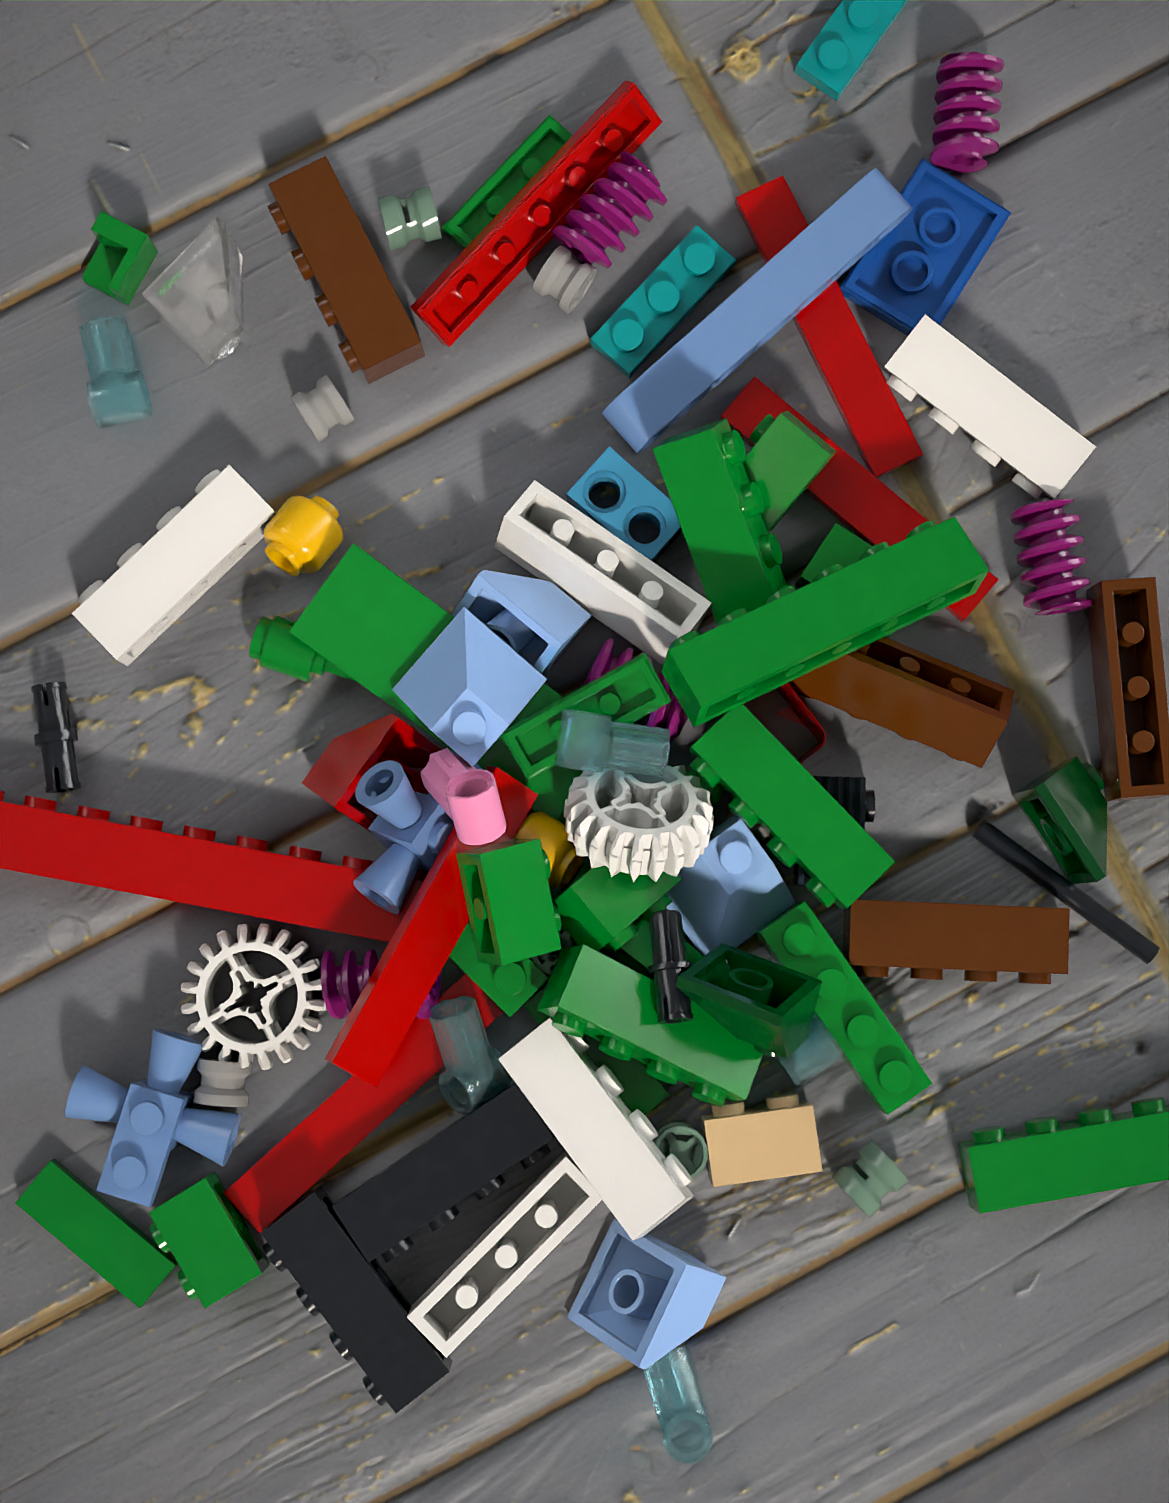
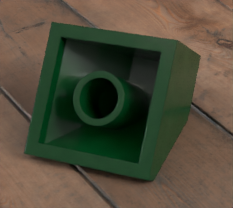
M1077 756L1064 760L1012 794L1067 879L1073 884L1098 882L1106 877L1108 802L1101 793L1105 786L1095 768L1089 762L1082 764Z
M721 943L678 976L676 987L737 1039L753 1044L754 1048L764 1055L789 1058L808 1039L822 981Z

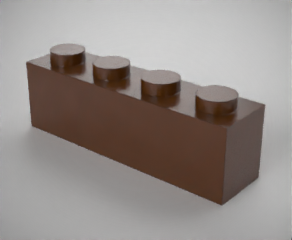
M324 156L269 183L276 201L267 206L281 235L291 231L299 248L291 251L292 257L304 280L306 281L314 277L323 294L315 297V302L328 327L338 323L345 336L346 341L338 344L351 372L354 373L361 369L370 384L424 357L425 354L421 340L327 157Z
M1156 577L1102 580L1086 590V598L1093 599L1094 604L1088 607L1087 611L1102 774L1105 786L1104 796L1107 802L1169 796V713Z
M882 637L788 682L793 690L803 697L819 700L847 712L856 719L867 720L895 732L904 739L915 740L944 752L952 759L965 761L980 768L985 764L1008 723L1014 690L887 637Z
M856 899L848 908L844 909L842 954L850 965H856L857 976L889 977V967L910 968V978L943 980V969L964 970L965 981L997 982V971L1018 972V983L1051 984V974H1068L1070 908Z

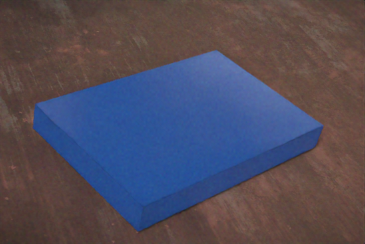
M924 158L920 160L900 192V195L912 207L911 212L854 264L840 287L845 298L909 336L925 314L938 325L942 324L1011 214L1009 210Z

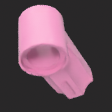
M448 748L430 754L428 764L420 771L421 778L427 791L453 820L458 839L468 845H483L499 838L505 832L507 825L494 775L487 770L472 767L460 755L451 752Z

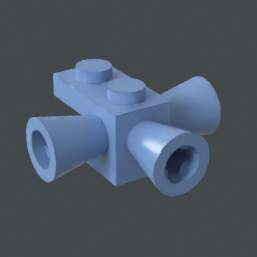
M389 760L371 767L361 777L356 787L355 795L357 801L378 815L368 829L387 850L353 881V884L368 900L390 913L398 914L418 868L425 870L427 873L429 872L450 835L454 823L429 792L426 795L414 791L400 763ZM478 764L474 765L476 769L483 770Z
M153 1028L147 1079L132 1082L129 1089L86 1065L81 1067L67 1099L65 1117L118 1123L96 1191L147 1207L152 1206L170 1151L177 1148L180 1143L223 1167L226 1165L237 1138L242 1114L191 1109L194 1094L181 1090L203 1050L202 1041L172 1031Z

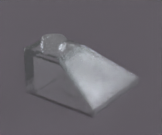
M218 216L142 293V296L161 324L207 367L216 358L223 360L230 355L240 341V336L238 335L244 330L243 257L226 223Z

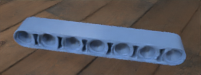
M877 168L870 171L620 393L602 412L604 418L636 454L645 450L891 232L911 212L912 207Z

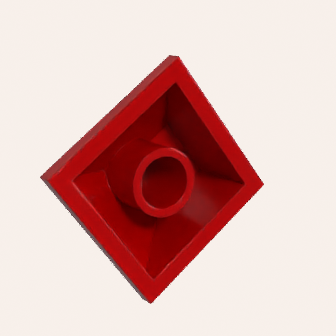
M391 713L332 739L302 781V784L369 831L368 828L378 815L360 804L356 799L355 791L361 777L371 767L380 762L396 761L401 764L414 791L427 795L428 791L424 787L420 771L428 764L430 754L441 749Z

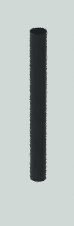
M986 819L976 828L972 837L1141 961L1148 964L1157 955L1160 949L1159 946Z

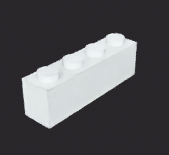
M926 314L884 367L886 371L892 374L886 382L891 388L910 402L916 395L923 398L934 407L928 414L931 419L952 435L960 427L976 439L970 449L994 467L1000 460L1007 463L1018 472L1012 481L1036 500L1043 492L1055 499L1096 448L1090 441Z
M230 465L222 472L216 469L206 475L195 489L197 495L183 509L177 506L168 511L156 526L158 532L144 546L141 543H137L129 548L117 562L120 568L107 581L98 580L80 595L78 602L81 605L72 614L116 660L126 666L130 665L264 537L263 531L266 525L276 514Z
M536 480L531 483L503 518L494 546L497 550L540 580L551 581L589 614L662 665H664L670 644L688 632L697 631L711 605L709 600Z
M549 1018L498 1060L632 1240L642 1238L694 1197L686 1186L692 1181V1178L673 1154L665 1158L652 1141L658 1136V1133L647 1117L639 1109L631 1113L618 1096L624 1091V1088L613 1072L604 1064L597 1068L585 1051L591 1045L585 1035L583 1037H575L553 1027L552 1021L554 1018Z
M566 1150L411 1306L407 1318L446 1358L602 1200Z

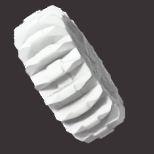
M621 752L617 761L601 757L597 766L585 765L580 777L573 779V783L569 788L568 799L565 800L564 806L567 840L574 843L576 855L588 856L591 868L607 866L611 877L619 872L628 873L633 882L639 875H648L657 882L663 871L677 877L683 866L693 867L699 855L704 854L705 848L709 844L714 822L710 792L702 789L700 777L687 776L685 765L668 766L666 757L658 761L649 760L644 752L640 758H629L625 753Z
M267 923L260 924L255 940H253L252 931L248 924H239L237 926V943H235L228 931L222 930L218 932L217 941L222 950L219 952L214 946L204 943L199 950L209 961L207 966L196 961L189 962L187 966L191 973L200 976L199 983L184 982L181 984L182 992L196 994V1002L182 1005L181 1012L183 1014L198 1012L200 1021L192 1023L187 1028L189 1034L194 1035L206 1029L210 1035L202 1042V1051L209 1052L220 1043L223 1047L219 1053L218 1060L227 1062L233 1058L237 1051L239 1052L238 1062L241 1068L249 1067L250 1062L253 1063L254 1054H257L262 1070L272 1068L273 1050H275L283 1063L293 1060V1052L288 1043L291 1041L296 1047L302 1050L307 1049L311 1042L301 1032L302 1028L318 1032L323 1027V1024L318 1019L309 1016L311 1010H327L323 999H313V991L322 990L321 979L311 981L308 974L321 967V960L315 958L303 964L300 958L308 951L309 944L306 941H301L290 951L286 947L291 940L292 932L282 929L275 941L272 942L271 925ZM254 950L271 954L282 961L288 970L270 978H265L256 972L252 964L248 965L242 953ZM228 963L232 970L229 974L233 981V992L228 1000L215 1008V983L219 973ZM249 981H254V988L268 987L278 983L277 987L269 990L267 995L260 1000L263 1007L261 1011H256V1005H246L233 1010V1007L244 1001L243 998L250 993ZM296 984L298 992L296 1011L291 1022L283 1031L278 1022L280 1017L276 1009L277 1000L280 994ZM239 1015L247 1016L253 1020L258 1030L263 1029L268 1040L250 1041L240 1038L230 1032L223 1023Z

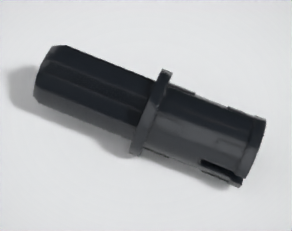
M676 910L657 911L649 918L653 965L648 966V973L654 975L658 1014L657 1023H682V1019L684 1022H689L694 1019L690 998L676 987L678 976L692 966L691 962L686 961L682 915Z

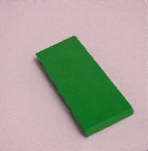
M353 543L289 632L451 751H454L435 735L392 689L455 617ZM544 683L509 726L563 696ZM613 733L529 780L525 778L502 735L498 737L476 764L483 770H486L488 766L498 767L537 793L538 796L531 809L535 812H544L558 820L564 812L565 800L568 799L569 788L573 783V779L580 777L585 765L597 766L601 757L606 755L618 739V736Z

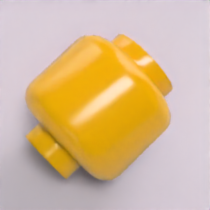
M292 496L287 499L263 531L264 540L267 544L264 550L268 558L281 570L293 576H298L300 573H317L343 541V531L337 521L339 517L337 509L320 496H314L312 499L303 496Z
M540 811L531 813L525 818L514 839H540L541 848L546 852L550 862L551 872L548 878L550 891L555 887L563 889L577 873L583 856H577L574 843L567 840L566 825Z

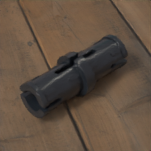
M66 682L46 683V687H43L42 684L31 687L39 733L34 734L35 746L41 747L46 793L66 792V789L70 791L81 789L73 743L79 739L77 729L71 728Z

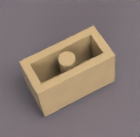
M798 1093L766 1097V1107L745 1109L744 1101L724 1102L721 1107L711 1105L713 1114L702 1115L701 1122L704 1141L708 1150L707 1164L712 1186L718 1187L823 1172L813 1105L808 1101L799 1102Z

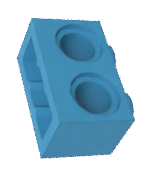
M610 446L566 494L567 503L654 563L683 532L672 501ZM598 486H609L617 492L619 500L614 506L603 509L595 506L590 501L589 494ZM640 520L649 521L657 527L659 536L651 543H638L629 534L630 526Z

